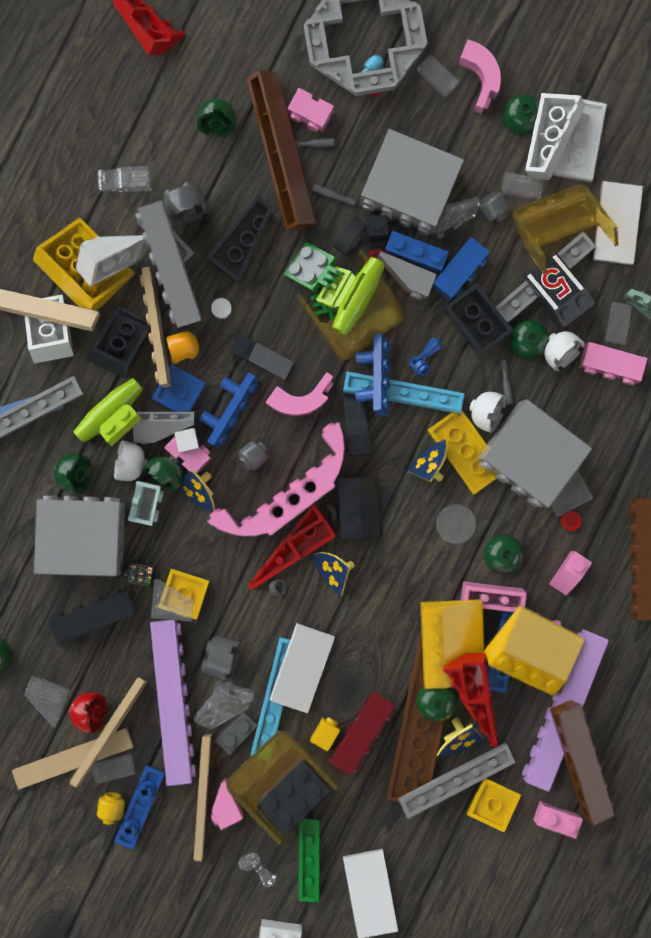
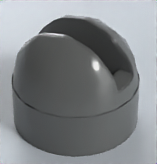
M281 579L272 581L269 584V592L274 596L283 595L286 592L285 582Z

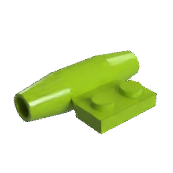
M371 257L356 277L351 271L337 266L334 267L341 272V275L338 277L332 274L337 279L336 282L332 283L328 280L332 288L329 290L323 287L316 299L321 305L334 310L339 308L332 326L333 330L346 336L361 318L378 287L385 267L382 261Z
M134 378L120 385L87 413L73 431L74 434L83 443H86L101 433L104 439L112 446L142 419L131 405L144 389Z

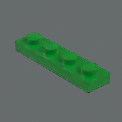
M306 817L299 824V901L302 902L320 901V818Z

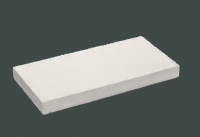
M583 100L585 107L553 175L592 182L607 104Z
M603 181L595 238L596 247L594 248L593 255L594 261L625 265L634 264L643 186Z
M296 623L269 700L308 713L335 636Z
M383 849L343 856L358 938L397 932L398 928Z

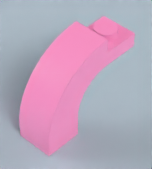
M468 39L459 65L475 71L481 79L482 91L474 112L481 114L483 108L488 109L491 99H496L501 83L500 69L496 59L489 50L479 43Z
M326 372L316 388L310 394L302 397L289 395L277 386L266 401V404L275 411L289 416H303L313 413L327 402L328 397L323 393L324 391L328 393L334 385L332 382L333 376Z

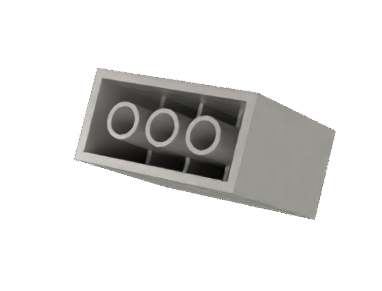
M389 129L362 191L360 206H363L362 209L367 212L373 213L375 211L381 215H387V220H397L403 227H414L423 235H433L464 159Z
M523 400L517 403L477 457V460L480 462L479 466L487 472L493 471L496 474L495 478L503 484H510L513 492L519 496H526L529 504L535 508H549L592 448L529 400Z
M43 496V500L37 499L34 574L123 575L125 503L120 502V498L104 497V501H100V498L84 497V501H80V497L64 496L63 500H60V497Z

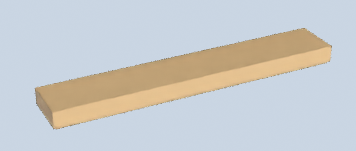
M0 289V310L88 331H93L100 316L99 311Z
M142 678L136 679L71 779V785L74 787L81 786L148 683Z
M127 728L114 733L98 760L134 747ZM97 739L13 769L12 773L18 790L79 768Z
M204 734L202 737L194 859L196 861H202L204 856L212 734Z

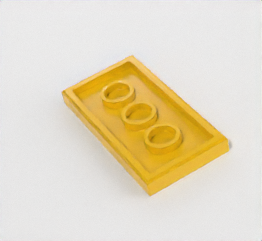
M461 411V414L450 413L427 430L436 443L444 439L447 440L446 458L473 495L496 479V474L493 471L487 472L479 466L480 462L477 460V457L487 444L463 411Z

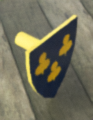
M444 439L427 448L411 464L407 472L430 482L434 478L438 482L441 481L443 475L439 470L446 459L447 440Z
M192 470L183 478L178 489L195 505L213 513L215 511L212 499L214 493L205 484L211 478V475L205 472L199 477Z
M320 552L313 554L315 564L321 576L341 597L349 570L355 567L352 561L345 563L342 559L330 553Z
M455 718L452 720V723L456 730L444 737L446 743L440 748L437 756L458 753L484 739L472 725L464 729L460 719Z

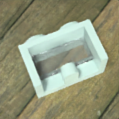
M136 482L128 521L152 526L153 522H157L159 511L156 510L157 502L161 503L164 491L160 490L161 486Z

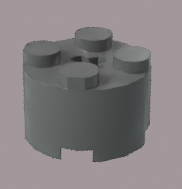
M186 182L180 188L167 189L163 192L166 211L170 223L173 225L183 221L184 225L202 219L201 214L208 213L200 187L194 186L193 182Z
M220 636L213 637L212 641L209 640L206 647V652L209 654L207 660L203 662L202 672L208 676L231 681L233 674H230L231 669L237 666L240 648L237 647L240 646L241 642Z

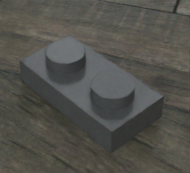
M243 711L215 741L230 755L258 724Z

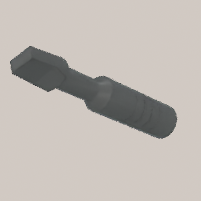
M334 138L313 139L306 142L295 141L296 148L307 146L312 148L335 146Z
M317 184L313 186V192L328 198L338 199L350 206H354L356 202L352 198L338 195L335 191Z
M506 360L501 361V371L504 380L502 383L503 391L506 396V405H512L511 383L508 380Z

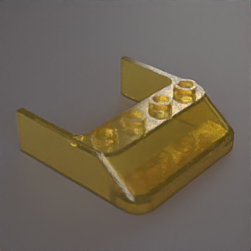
M584 185L572 186L518 207L513 211L514 223L523 245L543 275L547 273L545 254L540 249V246L592 226H600L613 245H619L617 225Z
M360 250L358 258L365 266L369 259L363 250ZM382 277L363 315L346 336L332 329L336 317L327 323H321L301 294L296 295L299 304L336 356L342 360L350 359L357 352L373 343L374 334H386L400 324L403 319V311Z
M285 731L274 733L228 778L226 783L228 792L278 845L282 842V835L258 811L257 805L302 760H307L334 790L338 788V782L303 745Z

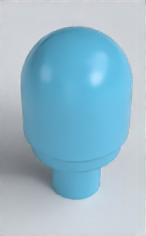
M377 55L372 56L365 62L362 72L382 69L384 66L383 59Z

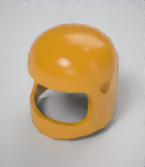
M185 331L166 337L173 365L178 364L179 361L184 359H194L199 354V343L192 332Z

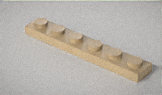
M150 267L142 268L143 275H140L142 287H145L146 293L143 294V301L145 306H148L146 320L148 325L151 326L149 340L154 345L152 359L154 364L157 365L155 379L163 388L172 387L155 275Z

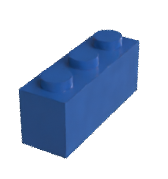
M392 231L385 249L386 254L440 275L448 255L446 250Z
M470 237L434 281L432 287L449 301L453 297L457 298L464 291L462 286L466 282L470 284L477 275L474 273L478 267L482 269L488 262L487 256L489 251Z

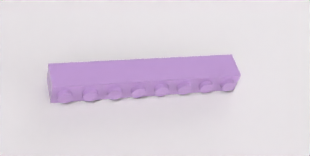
M177 619L153 621L150 623L166 783L167 786L188 784L193 781V777H196L195 764L192 765L191 757L194 756L193 744L189 743V736H192L191 724H187L190 708L189 704H185V696H188L187 684H183V676L186 675L185 664H181V655H184L183 644L179 643L178 636L182 634L181 624L177 623Z
M583 629L581 633H577L585 640L567 681L555 696H552L554 702L551 708L569 700H573L583 706L608 644V639ZM550 707L545 714V719H547L544 727L541 726L538 731L537 738L539 740L537 745H533L531 749L530 763L525 765L522 772L526 783L548 792L564 755Z

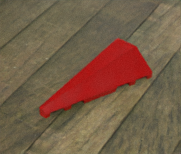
M111 0L148 55L164 54L185 35L182 30L176 31L170 26L171 22L169 20L163 21L155 14L156 11L142 0Z
M315 503L311 505L309 510L249 582L248 585L251 590L338 535L328 518Z
M464 653L444 665L443 672L449 676L451 685L459 692L460 699L474 721H477L480 725L482 734H485L490 741V746L498 747L499 741L486 653Z

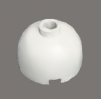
M568 331L558 334L553 333L549 336V342L544 350L545 359L555 371H559V366L565 368L580 354L578 349L580 346L584 347V342L577 335Z
M484 392L476 400L474 399L470 405L474 424L484 431L494 432L502 419L503 414H500L501 407L505 408L506 396L496 392Z
M121 441L117 452L119 453L118 459L115 461L114 478L120 481H132L140 476L148 460L144 459V452L140 446L132 442Z

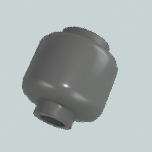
M492 191L481 199L480 209L487 220L500 222L507 217L506 212L509 209V204L501 193Z
M250 441L238 452V462L245 470L255 471L267 461V448L261 442Z

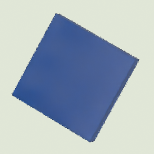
M171 364L169 372L172 387L163 388L159 385L152 399L175 412H191L206 383Z

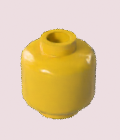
M105 793V795L99 798L97 816L105 824H115L116 821L123 818L125 800L119 793Z

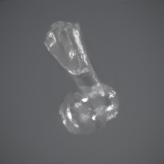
M219 679L213 686V692L219 697L227 695L232 690L244 704H248L254 699L253 691L233 685V679L222 683L223 679Z
M245 854L240 858L238 865L242 871L249 872L255 869L265 887L274 885L275 875L265 869L260 863L261 860L258 854Z

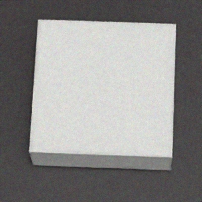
M195 428L175 432L179 453L199 449Z

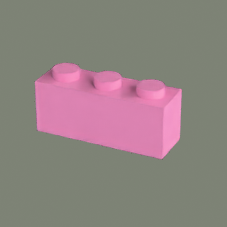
M589 342L585 345L579 368L584 369V372L595 375L597 372L604 374L603 377L606 379L615 380V378L622 379L624 384L634 385V383L637 384L642 380L647 358Z
M463 582L461 601L482 600V608L515 612L519 606L525 608L526 592L523 588Z

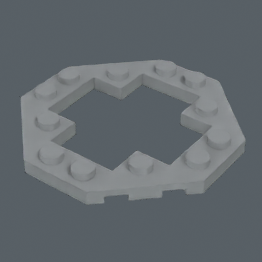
M322 0L315 9L314 14L304 24L310 66L355 96L395 90L427 47L421 6L409 0H378L381 16L401 13L407 46L388 49L391 68L352 74L349 55L329 59L324 25L343 22L340 4L362 0Z

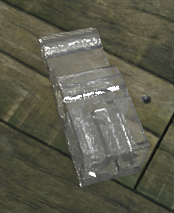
M148 166L97 170L98 191L116 190L131 192L151 190V174Z

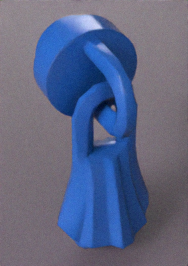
M431 338L420 356H413L410 359L409 365L417 375L424 376L429 372L430 367L425 360L442 347L441 341Z

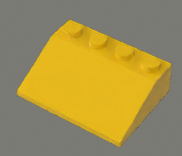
M78 218L36 247L33 261L79 307L96 311L128 282L135 272L130 267H127L90 287L76 270L82 243L99 236L81 218Z
M482 600L421 602L425 689L452 687L449 676L443 672V666L464 653L484 652Z
M519 606L484 652L490 666L555 696L567 681L585 639Z

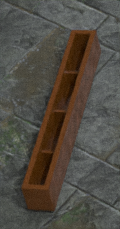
M259 70L248 77L247 82L285 230H304L316 224L278 75L277 72Z

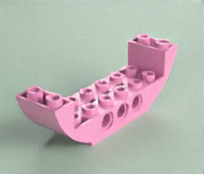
M333 422L323 429L324 433L322 434V438L335 456L330 454L324 458L322 466L318 469L314 466L305 473L307 477L302 481L298 478L291 483L289 491L278 493L273 497L275 501L272 504L268 505L265 503L257 509L258 514L256 516H248L241 521V527L227 509L221 510L219 508L209 515L211 519L208 520V523L230 534L250 536L268 533L271 536L335 488L334 481L339 474L343 461L344 443L339 422L335 425ZM309 482L316 485V490L313 493L305 491V485ZM293 494L300 497V502L297 505L289 503V498ZM278 506L284 510V514L280 518H276L273 514V510Z

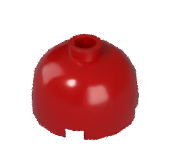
M83 693L72 703L69 715L73 725L79 731L96 734L103 728L105 722L102 719L103 714L107 715V702L103 695H99L100 693Z

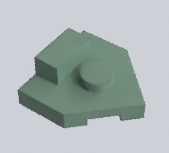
M630 289L623 299L651 320V296L643 291L638 292Z

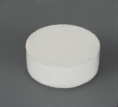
M219 298L212 303L211 310L215 317L225 319L231 314L232 307L228 300Z

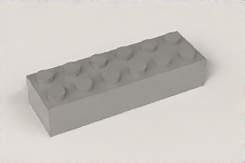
M163 201L138 208L139 213L135 215L139 226L143 225L145 233L142 234L146 246L150 245L152 252H150L149 256L152 265H157L158 272L156 277L159 285L163 284L165 291L162 293L166 305L170 304L172 310H170L169 315L172 324L176 323L179 328L200 321L201 314Z

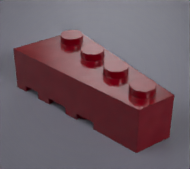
M376 692L371 693L357 713L356 721H353L347 728L345 738H342L335 746V754L332 758L328 757L325 763L344 776H349L352 773L356 774L362 765L360 763L363 755L367 756L373 747L370 745L374 738L378 739L383 731L381 726L393 716L394 711L392 709L395 705Z

